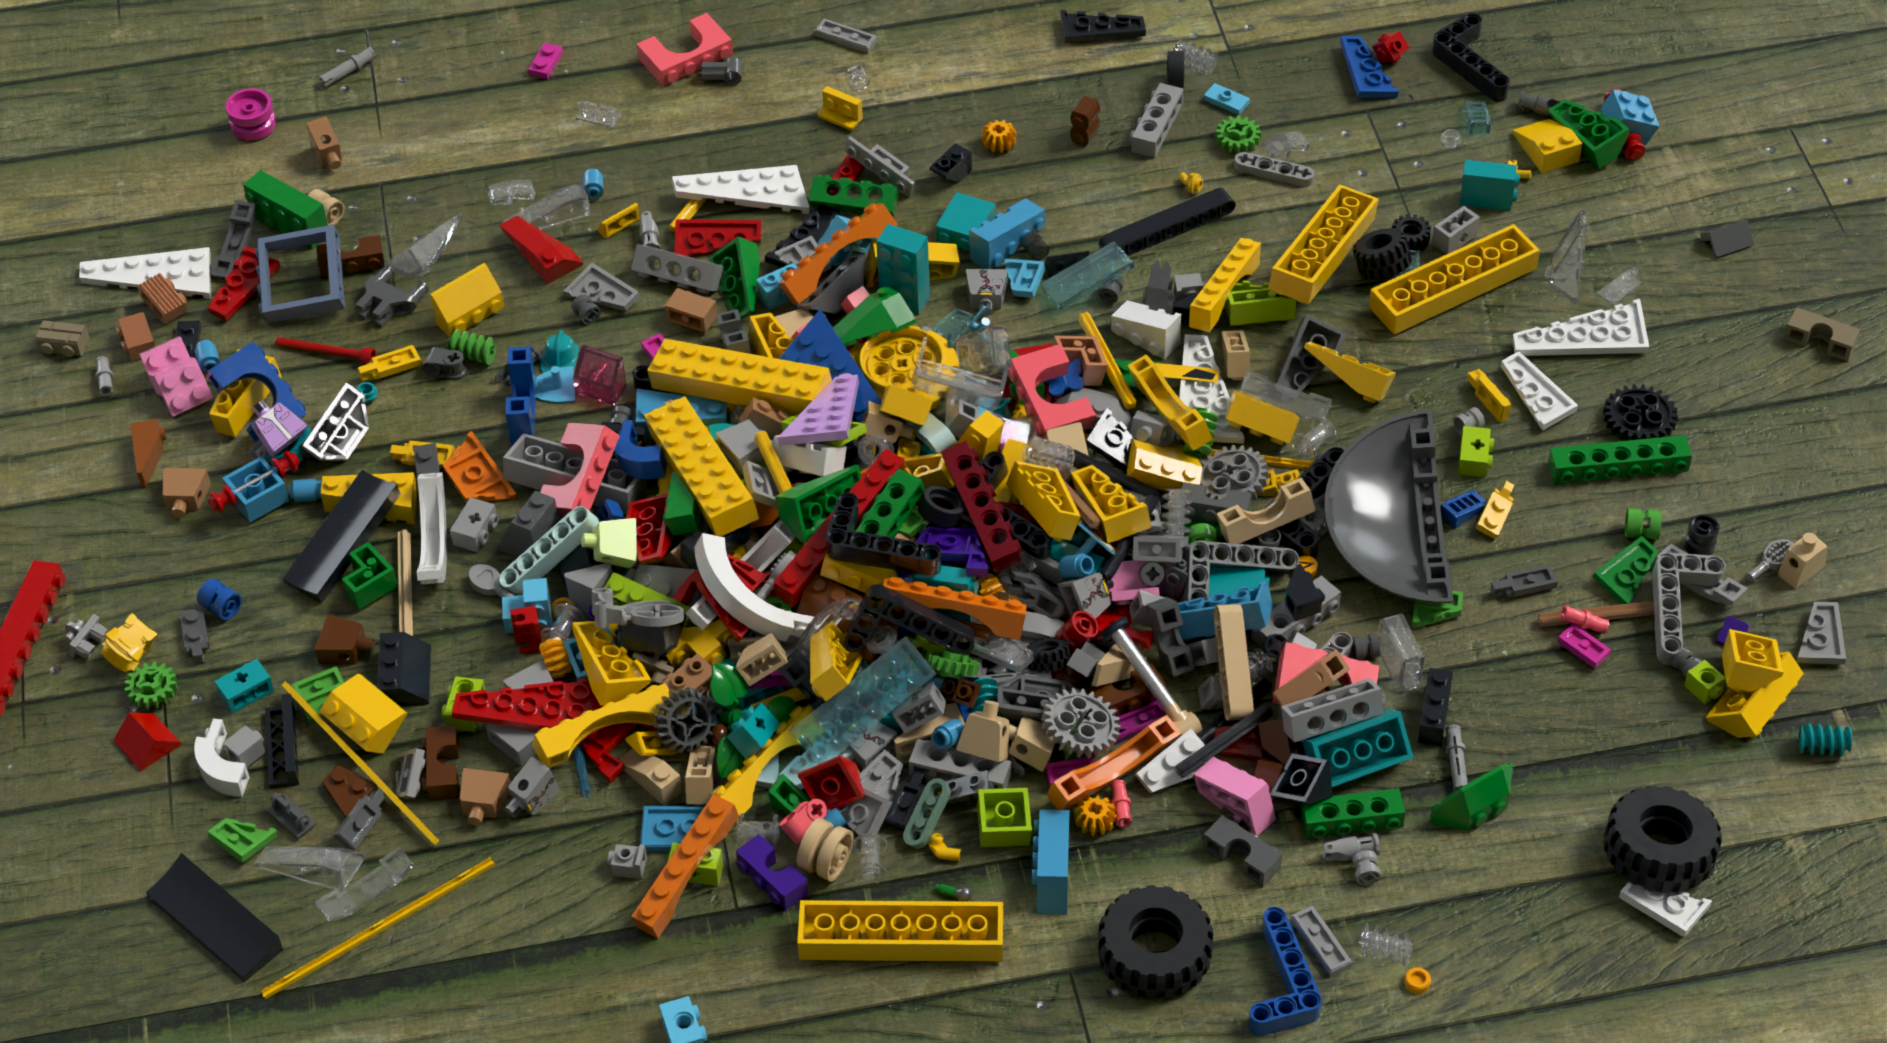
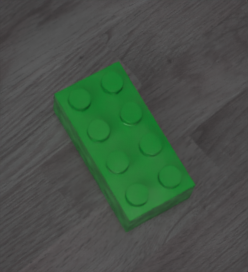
M259 170L243 184L247 202L256 203L257 205L255 219L261 220L269 227L275 228L283 234L328 226L322 203L262 170ZM319 243L306 246H308L311 249H314L316 245H318Z

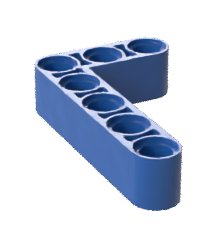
M1269 907L1263 914L1262 932L1289 995L1262 1001L1250 1008L1248 1027L1250 1032L1256 1036H1265L1313 1023L1320 1017L1322 1004L1321 995L1286 913L1280 907Z

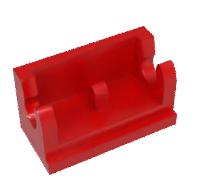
M536 605L510 610L516 644H530L528 647L520 648V653L530 654L539 652L541 654L539 646L542 643Z

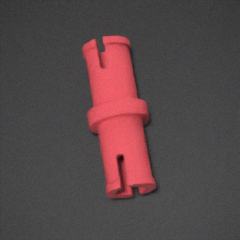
M1564 605L1560 611L1559 617L1561 620L1577 624L1581 629L1588 628L1601 634H1605L1608 630L1609 620L1591 615L1590 611H1580Z
M1115 780L1111 782L1110 788L1113 797L1111 804H1114L1116 825L1120 828H1127L1132 824L1129 809L1131 807V800L1127 797L1126 783L1123 780Z

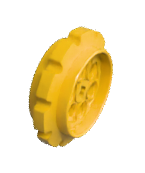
M908 326L894 333H890V330L877 333V338H864L865 343H857L851 349L850 355L881 402L886 386L898 382L908 386L907 391L914 392L915 390H920L930 394L929 399L933 400L930 408L931 411L941 405V398H946L947 387L959 373L958 356L953 348H948V341L931 330L926 332L917 326Z

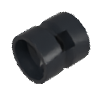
M1699 514L1691 518L1685 539V549L1689 554H1713L1720 530V525L1714 517L1707 514Z

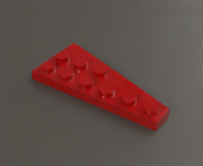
M587 678L578 679L577 682L571 683L556 681L524 685V688L520 689L505 687L502 688V691L494 692L479 690L456 693L452 718L539 731L545 727L552 728L557 726L565 719L572 720L580 717L582 713L588 710H598L603 705L600 706L591 689L589 680L587 681ZM598 730L586 738L597 739Z

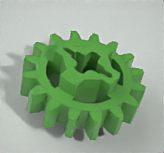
M1240 115L1237 116V119H1233L1230 116L1229 121L1223 119L1222 124L1217 125L1215 135L1217 145L1221 144L1222 150L1228 148L1229 153L1233 150L1237 154L1240 151L1248 152V149L1255 150V145L1259 146L1261 140L1260 125H1255V120L1249 122L1248 117L1241 119Z
M944 648L940 653L935 651L933 653L929 652L927 665L930 668H936L941 676L964 679L966 675H978L980 662L971 659L969 655H961Z
M153 662L152 666L144 663L142 669L135 667L136 673H129V680L124 682L126 686L125 693L130 703H136L137 708L145 705L146 710H149L151 705H154L156 709L159 708V703L161 702L168 704L167 698H174L173 691L178 690L176 675L171 667L166 668L165 663H162L159 667L156 662Z

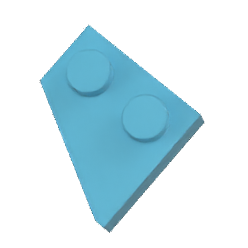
M1005 259L1004 262L1013 296L1034 298L1046 269L1045 262Z

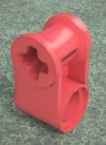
M820 799L802 802L780 822L779 826L794 844H798L802 841L805 832L815 819H824L827 813L826 805Z

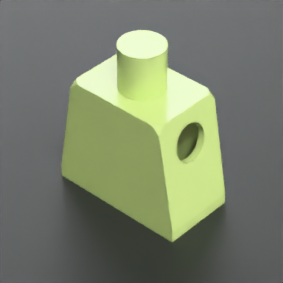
M636 518L599 522L594 528L593 534H582L581 546L594 548V559L596 561L610 562L612 565L631 568L637 561Z

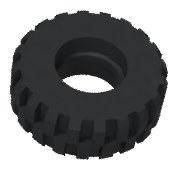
M1652 785L1643 789L1641 787L1634 789L1630 794L1626 793L1613 805L1606 825L1603 845L1611 865H1614L1615 870L1621 876H1625L1630 883L1640 885L1649 891L1656 890L1660 891V893L1676 891L1679 893L1686 891L1689 887L1692 889L1700 885L1702 881L1711 875L1722 843V834L1717 819H1714L1713 812L1709 807H1705L1700 799L1690 796L1686 791L1675 790L1673 787H1657ZM1657 833L1666 835L1679 844H1662L1651 839L1646 834Z
M1148 885L1142 889L1139 887L1134 888L1128 894H1122L1117 897L1115 904L1111 903L1106 908L1105 915L1100 920L1098 933L1100 964L1104 967L1107 977L1115 980L1117 987L1122 990H1128L1129 994L1136 997L1140 995L1147 997V999L1156 1000V998L1162 997L1164 999L1173 998L1178 993L1182 995L1190 990V986L1194 987L1200 983L1202 975H1205L1209 970L1214 935L1213 927L1210 925V918L1207 912L1202 911V906L1195 899L1191 900L1188 894L1182 891H1175L1172 887L1164 886L1162 888L1156 887V885ZM1156 931L1170 935L1178 942V945L1166 952L1151 953L1140 949L1133 940L1143 933Z

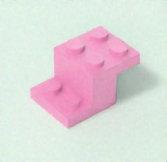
M180 336L138 354L156 394L163 397L172 417L213 399V395L196 358L189 356Z
M1127 560L1121 563L1112 578L1114 587L1108 591L1112 601H1114V605L1131 604L1130 599H1134L1139 590L1159 595V587L1145 585L1139 578L1140 568L1144 564L1154 561Z

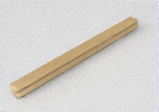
M402 530L397 533L399 632H405L413 636L411 534L407 530Z

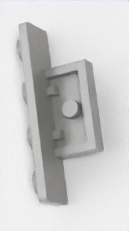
M853 137L847 138L844 151L851 158L860 162L883 181L897 187L900 193L907 197L912 195L915 183L906 176L909 173L910 167L878 144L869 150Z

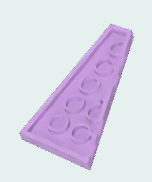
M845 373L835 377L779 435V446L848 439L859 386L858 375Z

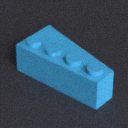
M1025 198L1009 207L1005 214L1001 212L996 214L995 219L991 222L986 220L981 223L980 228L973 227L969 229L970 261L983 269H994L996 266H999L1005 258L1015 253L1017 248L1023 243L1028 242L1036 232L1044 228L1046 223L1045 210Z
M637 389L636 426L644 427L647 439H653L644 415L662 407L668 400L674 401L684 396L705 426L708 427V425L718 423L728 424L727 403L700 397Z
M1267 581L1260 582L1258 588L1248 590L1247 586L1240 587L1237 592L1226 595L1224 592L1216 593L1206 601L1200 597L1178 603L1183 625L1178 626L1182 640L1190 641L1195 637L1205 636L1206 638L1216 636L1213 615L1215 605L1240 604L1243 610L1245 630L1259 631L1265 628L1274 606Z
M1040 809L1039 819H1034V834H1039V836H1034L1033 851H1038V853L1033 852V868L1037 869H1032V885H1037V914H1067L1069 810Z

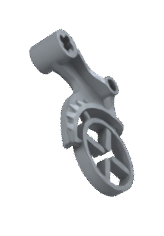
M597 588L591 591L592 614L595 615L596 628H607L609 624L626 626L627 621L641 626L661 627L678 624L684 620V609L680 606L672 605L671 601H640L616 606L613 605L612 589Z

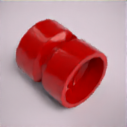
M1077 611L1057 630L1055 637L1056 639L1059 637L1062 640L1066 639L1069 643L1070 654H1073L1076 648L1081 650L1085 642H1090L1098 634L1099 626L1091 614L1085 611Z

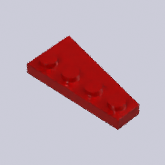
M676 219L674 253L688 257L715 253L737 237L759 244L761 243L762 222L761 220Z
M247 246L242 250L243 255L241 258H238L234 263L235 268L232 273H228L225 278L226 283L223 288H219L208 306L210 314L225 321L258 290V284H260L256 267L259 266V260H257L255 250ZM269 257L271 277L280 268V263L278 260Z

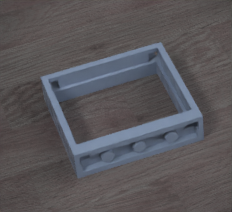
M334 225L258 238V247L255 248L257 260H259V266L256 267L260 279L258 293L262 300V303H259V311L261 315L265 316L268 323L345 309L340 237ZM326 242L330 295L272 305L268 252Z

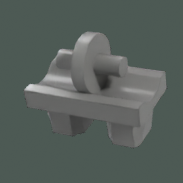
M93 614L85 625L82 620H78L77 623L68 622L66 624L65 630L68 634L65 636V639L71 641L69 644L71 650L68 652V656L74 659L76 655L89 659L95 650V646L89 643L88 640L92 638L101 643L105 639V634L108 633V630L99 624V616Z

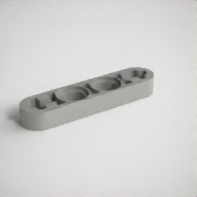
M1240 152L1235 156L1234 167L1241 173L1301 187H1309L1314 183L1315 172L1308 166L1248 152ZM1267 165L1269 168L1261 169L1259 166ZM1288 170L1290 173L1282 174L1279 171Z

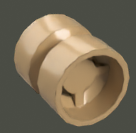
M315 189L308 194L309 197L323 204L328 225H336L340 221L345 209L344 204L340 200L331 197L320 189Z

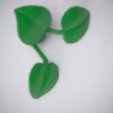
M713 664L710 681L711 695L717 704L727 706V709L723 710L720 714V722L727 726L728 731H732L731 725L742 717L740 714L743 710L735 707L739 704L738 698L746 695L748 684L735 667L727 664ZM778 696L769 702L767 709L779 723H782L784 721L787 722L791 718L789 714L798 705L789 697ZM729 734L721 738L717 747L716 763L720 778L728 777L734 770H740L744 766L743 760L745 758L727 738Z

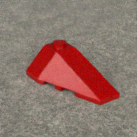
M518 215L500 224L501 230L546 284L583 266L581 259L570 247Z

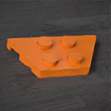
M472 431L469 432L464 443L455 449L453 456L448 458L443 465V471L466 503L470 497L485 502L516 499L517 496L514 489L507 480L503 479L502 472Z

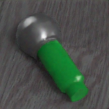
M937 884L935 887V891L943 895L955 897L959 902H970L973 893L967 886L956 888L945 884Z

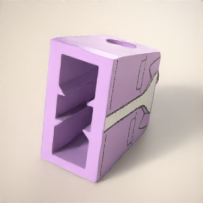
M261 400L252 407V410L259 417L254 422L253 428L272 458L306 432L307 424L281 403H277L269 409Z

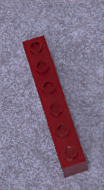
M964 441L941 451L945 465L965 504L968 515L995 573L1022 562L1019 555L1020 552H1023L1018 539L1013 540L1010 535L1014 533L1009 520L1004 522L1002 518L1005 512L1001 503H995L994 497L997 495L992 484H986L985 479L988 476L983 465L978 466L976 462L980 459L975 448L970 449L967 441Z

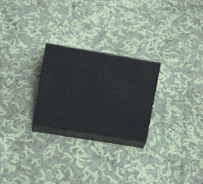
M1292 753L1270 796L1303 804H1311L1332 797L1330 762L1326 759Z

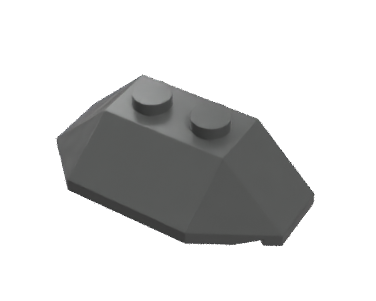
M850 255L842 264L837 266L817 285L814 293L796 307L813 313H817L820 309L824 314L837 315L842 312L843 307L841 303L844 299L863 286L866 263L865 255Z
M1020 674L1005 684L998 686V711L1015 726H1018L1022 717L1044 723L1041 720L1042 712L1049 698H1053L1056 692L1061 695L1064 689L1069 694L1072 688L1077 693L1081 691L1067 681ZM1088 711V712H1087V714L1084 716V719H1087L1088 714H1089L1091 711Z

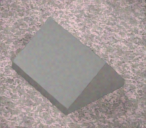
M610 562L564 573L569 600L574 602L575 608L586 613L588 612V608L592 605L591 591L597 588H604L613 574Z

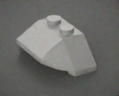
M346 382L311 429L309 436L301 447L319 460L347 461L369 429L365 395Z
M1082 388L1080 391L1071 390L1069 393L1059 397L1057 402H1051L1052 404H1065L1087 397L1096 414L1094 427L1106 408H1108L1118 422L1121 421L1128 427L1126 430L1130 433L1133 418L1117 395ZM1093 428L1084 430L1083 432L1091 433Z

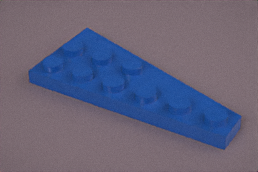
M821 309L778 358L829 368L832 380L845 373L858 375L859 386L852 417L855 420H862L868 401L878 405L882 403Z

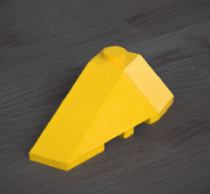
M1312 342L1305 343L1304 348L1357 393L1362 394L1364 400L1375 403L1376 400H1383L1396 372L1370 362L1368 364L1363 363L1362 365L1353 356L1342 355L1340 357L1335 350Z
M595 621L572 623V629L591 689L600 706L609 702L615 703L623 700L627 695L636 694L650 684L651 679L644 666L638 660L633 661L627 656L628 651L624 647L619 648L612 642V636L603 628H596Z

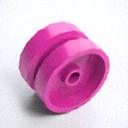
M255 88L243 89L231 95L227 100L226 113L229 118L230 129L237 138L246 141L259 140L272 133L276 127L271 98L263 90Z

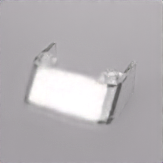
M923 338L911 386L916 391L920 390L954 401L961 399L989 411L999 407L1011 360L1006 359L1001 380L924 360L923 355L928 338Z

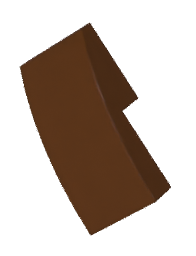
M945 677L940 693L948 701L974 708L982 685L962 678Z

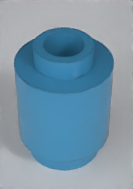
M588 169L582 177V192L588 199H598L604 193L603 175L597 169Z
M202 340L196 344L194 352L201 371L208 372L211 368L221 363L215 344L209 340Z
M316 478L293 480V485H289L290 498H294L295 503L312 502L322 499V480L316 481Z
M1085 554L1064 556L1059 563L1060 574L1068 580L1086 577L1094 570L1092 558Z
M952 719L937 726L931 735L932 743L939 749H948L958 744L964 724L957 719Z

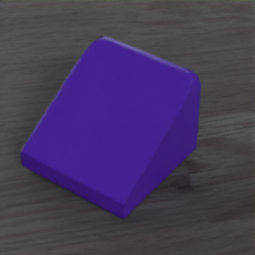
M1727 616L1716 642L1724 645L1729 629L1748 633L1749 624Z

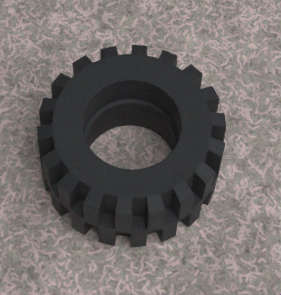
M1387 228L1372 231L1358 239L1357 243L1353 246V254L1359 273L1363 278H1368V280H1382L1396 276L1405 271V268L1409 267L1410 262H1412L1406 236L1399 229Z

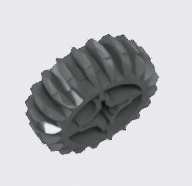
M679 687L677 691H669V698L666 696L661 697L663 704L656 705L659 712L652 714L653 717L657 718V721L652 724L653 727L658 728L654 734L657 737H661L659 740L661 744L666 745L670 750L675 749L679 753L683 751L689 753L692 752L693 748L700 749V742L708 743L706 736L713 735L712 731H709L710 727L717 726L715 722H712V718L717 715L714 712H710L715 706L712 703H708L710 700L708 696L703 695L702 691L694 690L691 687H686V689ZM694 705L696 706L698 711V718L695 715V708H693ZM688 718L691 719V721L685 720V722H682L678 719ZM671 722L674 725V732H676L675 735L671 730Z

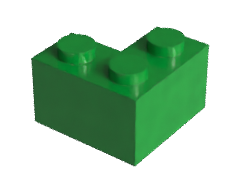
M369 542L349 553L354 572L342 578L346 597L358 610L398 587L393 567Z

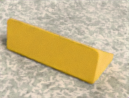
M634 203L601 222L597 228L598 233L606 239L640 220L638 204Z
M656 731L635 732L625 738L626 742L640 756L674 755L677 753L675 749L670 750L666 745L660 743L661 737H657L654 734Z

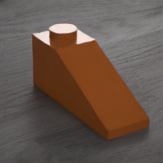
M157 419L130 424L136 470L141 488L147 486L164 451L163 440H167L165 429L159 426Z

